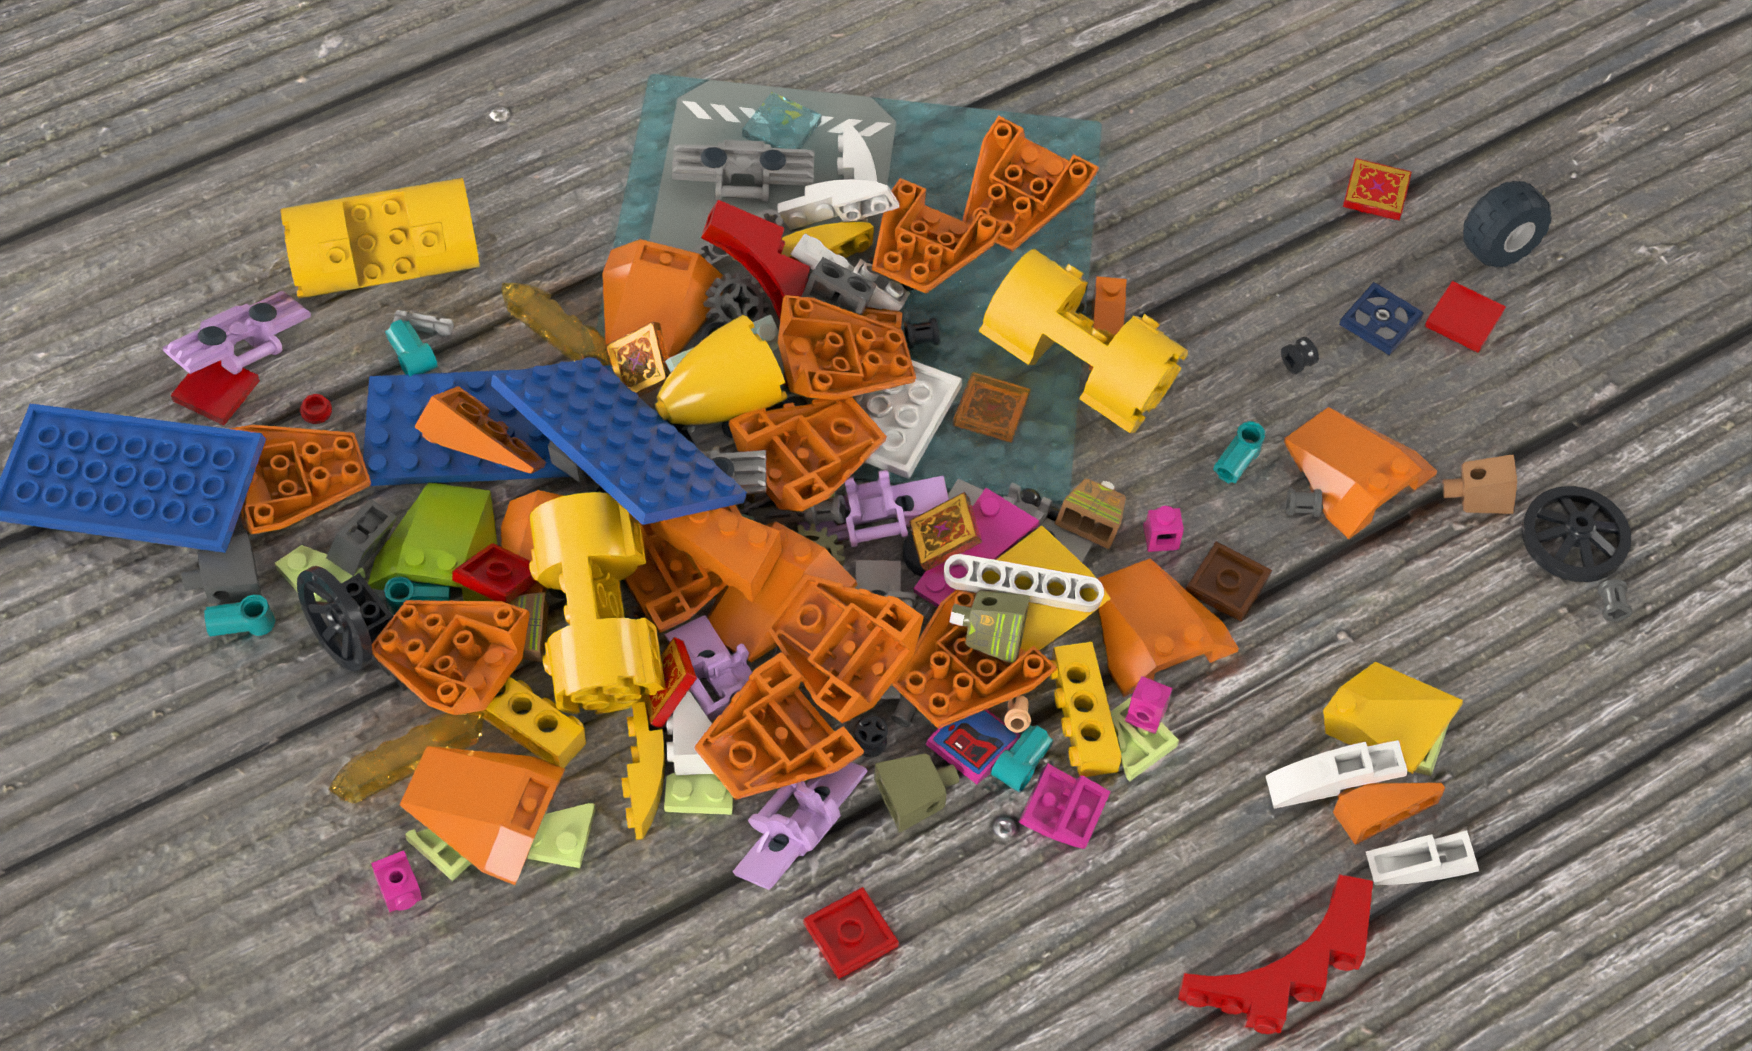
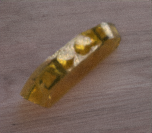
M502 283L501 292L507 311L571 361L595 358L603 366H607L610 363L609 350L601 334L593 326L583 325L576 316L566 314L555 300H550L551 294L528 284Z
M479 711L460 715L444 713L428 719V724L416 726L406 735L394 741L383 742L377 749L371 752L365 750L356 755L337 773L328 790L343 801L356 804L413 776L427 746L465 750L477 744L482 733L485 713Z

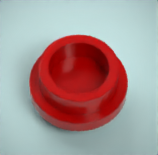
M312 394L303 400L300 413L306 422L320 424L330 418L332 406L330 401L324 396Z

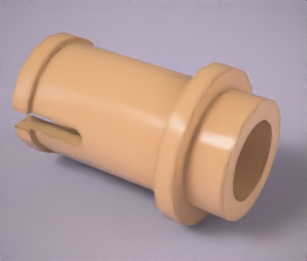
M1022 695L1017 696L1015 703L1014 698L1008 700V711L1005 714L1004 722L1006 727L1012 732L1020 733L1030 726L1029 702L1026 697Z

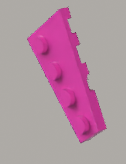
M985 488L969 510L976 536L937 555L913 588L914 593L938 608L940 603L956 590L951 588L944 579V565L950 556L964 554L996 560L1016 545L1029 531L1032 532L1040 525L1039 520L988 488ZM964 524L959 526V531H954L958 533L953 535V539H958L965 533ZM949 538L948 541L946 542V544H948V543H950V542H952V541H955V540H952V538H951V539ZM955 565L949 571L957 579L965 577L968 573L967 569L961 565Z

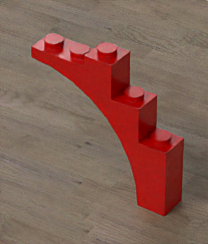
M717 200L708 214L701 238L724 250L752 274L771 300L780 320L784 296H802L809 280L807 277L811 266L781 254L785 245V241L781 240L784 227ZM784 372L785 383L782 385L789 387L786 374Z
M1339 874L1333 887L1329 908L1324 919L1310 937L1289 955L1265 967L1240 974L1206 976L1184 973L1179 987L1178 1000L1186 1001L1188 1005L1193 1007L1211 1006L1221 1008L1223 1012L1228 1014L1247 1013L1245 1027L1254 1028L1255 1031L1261 1034L1281 1033L1286 1021L1289 996H1294L1296 1000L1301 1002H1320L1326 989L1329 964L1343 971L1359 970L1366 953L1373 881Z

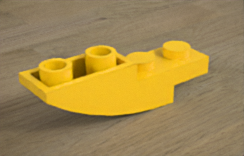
M839 222L803 229L782 237L781 240L785 241V245L781 254L799 261L790 254L806 233L810 237L821 241L827 249L836 255L847 258L857 252H863L873 245L874 227L871 223Z
M645 702L632 703L633 716L626 717L629 737H636L637 746H631L633 764H626L628 777L621 778L623 797H630L632 806L625 808L627 827L635 828L636 840H641L645 837L654 820L661 800L665 778L663 729L649 731Z

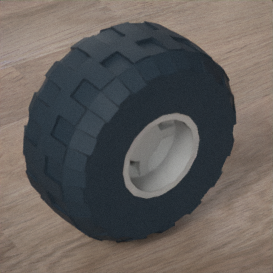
M1525 181L1502 183L1500 186L1488 191L1471 208L1463 225V241L1469 251L1486 266L1506 267L1509 264H1514L1531 253L1540 244L1544 235L1547 234L1552 220L1551 206L1547 199L1530 183L1528 184Z

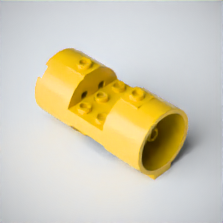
M463 178L280 209L282 224L285 226V243L294 285L298 287L297 296L299 299L480 267Z
M1031 249L1020 258L1000 284L985 312L983 324L979 332L1028 365H1035L1038 359L1054 342H1057L1094 367L1086 382L1084 392L1079 399L1127 432L1135 433L1146 419L1142 414L1145 411L1150 412L1152 409H1155L1175 381L1181 370L1177 363L1180 358L1182 360L1186 359L1188 350L1164 335L1162 331L1157 329L1160 324L1146 314L1142 318L1133 315L1116 335L1105 329L1101 330L1098 328L1097 330L1093 328L1094 321L1082 313H1076L1088 282L1081 278L1084 273L1070 264H1067L1066 268L1060 266L1036 249Z
M608 493L572 494L555 498L536 507L530 514L534 549H531L533 561H530L529 564L530 572L533 579L547 589L562 590L566 593L567 605H564V616L570 625L556 631L548 638L545 643L546 654L543 655L545 671L552 676L557 709L569 714L580 713L579 708L595 710V714L610 713L631 708L632 703L644 702L647 694L656 695L657 691L666 689L656 626L646 618L635 620L624 617L619 581L633 574L637 566L646 564L640 522Z

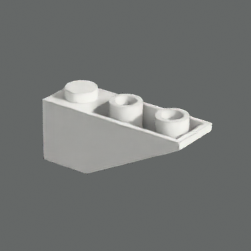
M689 690L673 711V715L667 720V734L673 735V742H667L668 762H674L675 775L714 774L694 749L697 742L712 723Z

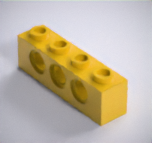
M1086 642L1054 647L1052 660L1050 661L1057 666V670L1049 678L1050 680L1055 679L1057 689H1054L1056 707L1063 710L1064 717L1061 718V726L1064 737H1069L1071 747L1068 748L1071 766L1077 767L1079 777L1081 775L1091 777L1118 773L1122 755L1093 643ZM1070 679H1077L1081 683H1073ZM1076 708H1086L1088 712H1081ZM1091 736L1095 738L1096 741H1088L1083 737Z
M509 677L499 690L503 694L494 697L485 710L475 712L542 760L565 768L586 745L584 725L572 715L567 717L560 712L550 699L546 697L541 699L534 694L530 686L522 680L515 681ZM520 710H529L526 714H517ZM548 727L555 728V730L552 732L542 731L543 729Z

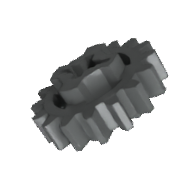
M737 271L733 277L727 272L721 279H715L711 284L712 287L705 293L709 298L706 299L703 306L711 309L706 314L707 318L714 317L716 321L727 324L741 315L749 317L751 314H754L751 319L752 322L768 316L765 312L771 307V304L763 301L767 294L765 292L760 293L758 290L761 287L759 282L754 285L751 283V275L742 279L741 273ZM729 288L728 293H725L723 296H720L723 290Z

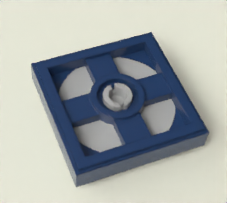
M1373 282L1344 314L1339 325L1390 356L1419 323L1424 312Z

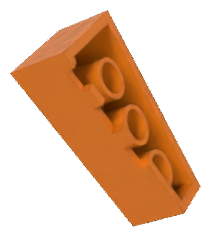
M723 508L650 523L653 532L681 552H687L706 570L709 568L715 572L731 588L734 586L743 592L744 597L754 603L782 552L780 531Z

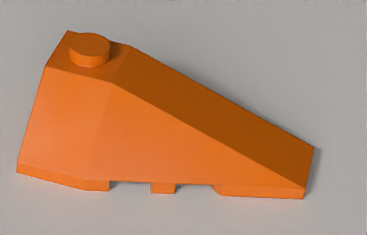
M459 386L432 396L415 425V428L423 433L422 436L431 443L532 474L544 468L546 464L523 440L515 437L511 438L507 434L509 427L503 421H493L488 416L490 409Z
M537 490L511 500L501 525V547L533 561L531 549H534L530 514L539 505L564 495ZM537 582L521 595L546 593L547 588Z

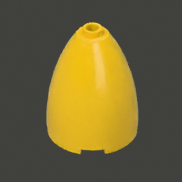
M741 315L714 331L695 346L674 368L657 395L658 402L654 404L663 420L668 419L672 424L684 425L726 422L750 411L761 408L767 409L787 399L786 392H781L780 385L784 384L785 380L777 360L766 340L762 341L757 333L754 334L751 329L755 327L747 316Z

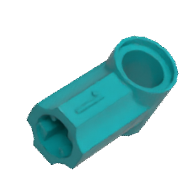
M400 319L391 323L389 329L385 331L386 338L398 355L400 366L405 375L424 374L438 367L431 347L428 343L423 344L409 321H402Z
M1247 421L1239 426L1236 436L1214 465L1213 470L1221 480L1227 483H1237L1252 460L1260 455L1265 439L1264 428L1254 421ZM1245 439L1252 440L1254 443L1246 442Z
M394 577L386 583L384 588L386 606L394 616L406 600L450 601L451 588L450 586L412 583L407 578ZM396 596H406L404 599H394Z
M253 594L247 596L239 603L210 606L204 610L206 630L209 637L247 631L255 636H262L272 631L275 626L273 612L267 600L261 595ZM258 613H262L261 615H259V616H257V617H253L254 615H256V614H258Z
M1030 725L1010 751L1006 749L999 756L992 768L991 775L1020 793L1031 780L1037 764L1052 746L1053 739L1041 727Z

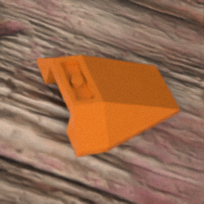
M998 115L983 138L962 221L971 224L978 213L983 212L1006 222L1005 229L995 243L1013 252L1084 194L1099 171V167L1074 154L1070 160H1067L1026 139L1022 127Z
M899 178L891 190L899 202V208L883 213L872 271L926 294L990 249L1005 229L1006 222L979 212L974 221L968 224L926 206V188Z
M642 239L612 249L602 273L606 356L610 357L608 345L652 324L663 370L666 371L668 366L665 361L670 357L680 354L709 319L706 317V314L711 309L703 306V303L709 298L705 293L712 287L711 284L715 279H721L723 275L699 253ZM649 329V330H648L645 334H643V335H646V334L649 332L648 337L650 338V329ZM647 336L638 339V344L643 343L640 348L636 346L637 339L625 344L629 346L628 354H623L627 350L626 346H622L617 351V359L623 360L621 357L623 355L626 359L625 361L633 362L630 358L635 359L640 353L639 363L647 366L650 359L655 361L652 346ZM644 344H646L647 349L650 348L649 352H647L646 349L645 351L643 350ZM619 347L612 348V350H613V352H614V354H615V357H616V352L614 351V349H618ZM652 361L650 367L656 368L655 362Z
M784 296L778 346L790 392L808 398L839 400L915 382L916 375L903 330L815 298Z
M265 425L229 428L262 433L266 439L240 512L243 528L251 535L284 529L371 486V481L355 433Z
M956 589L940 603L918 639L913 657L892 683V686L938 729L1032 691L1057 670V666L1035 646H1032L1027 652L1020 648L1017 660L1014 663L1006 662L968 647L965 643L968 627L950 623V617L954 604L972 608L977 594L974 592Z
M406 600L372 643V655L428 706L452 715L483 711L488 707L522 660L530 613L526 609L502 601Z
M427 746L404 793L400 806L480 871L516 885L551 799L553 800L566 769L535 756Z

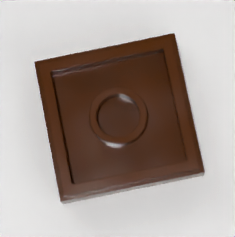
M1216 541L1186 586V590L1196 599L1242 622L1270 578L1272 570Z

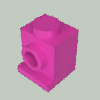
M1162 506L1155 510H1148L1146 522L1143 523L1148 552L1179 550L1184 531L1180 508L1173 509L1170 506ZM1170 534L1169 539H1157V536Z
M1141 676L1131 697L1125 722L1156 734L1167 710L1172 688Z
M404 850L371 863L389 913L395 910L409 909L417 901L422 900L420 888Z

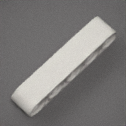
M964 554L950 556L944 565V579L951 588L974 593L991 591L1024 594L1030 596L1029 602L1082 612L1096 610L1104 596L1102 583L1098 579L1089 576ZM961 565L967 569L968 573L965 577L957 579L949 571L953 566ZM987 571H994L999 574L1000 580L995 584H987L983 581L982 575ZM1025 576L1031 580L1033 585L1030 589L1021 590L1016 587L1014 581L1018 577ZM1052 582H1058L1063 585L1065 592L1062 595L1054 596L1048 592L1047 586ZM1084 588H1091L1096 592L1097 598L1092 602H1087L1081 598L1079 592Z

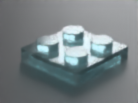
M771 92L742 128V137L751 141H765V144L771 145V148L801 149L820 125L822 115Z

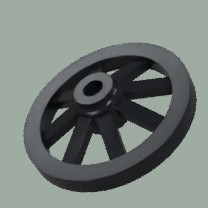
M1561 486L1541 493L1529 505L1522 522L1523 542L1533 560L1547 572L1569 581L1593 582L1610 576L1623 564L1631 546V530L1622 511L1607 497L1583 487ZM1572 501L1589 506L1585 511H1578ZM1559 502L1567 515L1545 509V507ZM1597 511H1600L1610 522L1594 521L1593 516ZM1536 517L1561 524L1537 533L1535 530ZM1598 532L1616 534L1617 550ZM1562 537L1564 542L1554 557L1541 545L1543 542ZM1590 541L1609 560L1594 566ZM1572 547H1579L1583 567L1563 563Z
M312 566L302 571L297 578V592L301 610L304 612L319 644L323 646L339 665L349 671H358L370 664L373 654L372 643L357 602L350 596L338 579L326 569L320 566ZM314 593L323 598L324 600H326L327 602L316 601ZM321 614H325V615H326V618H327L328 622L330 623V625H329L328 627H327L326 623L324 622V620H323ZM338 633H343L342 645L335 638Z

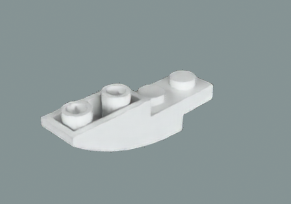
M849 122L844 123L843 135H838V150L843 152V157H838L837 159L838 175H843L844 180L855 179L877 182L875 165L865 141ZM868 217L859 219V220L854 221V222H867V223H868Z
M833 180L805 186V196L778 203V214L788 228L792 230L840 216L843 222L857 221L865 217L899 208V202L888 185L867 180Z
M806 233L790 254L800 262L811 266L812 270L815 269L822 257L876 283L877 286L867 307L900 311L910 295L899 282L890 280L888 277L872 271V264L860 259L857 265L853 267L843 256L836 255L827 249L821 241L810 237Z
M1399 740L1368 747L1366 742L1330 750L1290 764L1266 775V781L1275 809L1337 796L1340 794L1341 789L1407 776V768Z

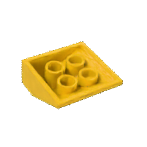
M1042 525L996 559L998 561L1096 578L1092 571ZM987 571L982 575V579L987 584H995L1000 580V576L994 571ZM1025 576L1018 577L1014 581L1016 587L1021 590L1030 589L1033 585L1031 580ZM1052 582L1047 586V590L1051 595L1059 596L1065 592L1061 583ZM1084 588L1079 592L1081 598L1087 602H1092L1097 598L1096 592L1091 588ZM1105 589L1104 596L1099 607H1101L1103 604H1105L1108 600L1111 599L1105 591ZM1029 602L1021 648L1025 652L1032 646L1041 650L1094 611L1082 612Z
M1374 662L1342 685L1324 708L1325 734L1349 745L1366 742L1367 747L1399 740L1407 772L1413 774L1460 709L1463 700L1378 662Z

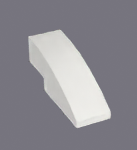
M1467 831L1433 839L1431 834L1366 852L1375 885L1427 882L1479 871Z

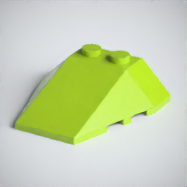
M428 482L375 557L368 585L372 589L384 590L389 580L394 577H404L415 582L460 587L464 601H492V599L452 580L454 569L491 543L498 545L491 491Z

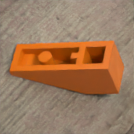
M1096 277L1092 299L1091 320L1094 321L1093 328L1097 330L1098 328L1101 330L1105 329L1116 335L1124 326L1127 279ZM1089 364V370H1093L1094 367Z
M1370 783L1357 789L1351 787L1338 795V801L1333 814L1356 845L1438 804L1445 787L1442 783Z

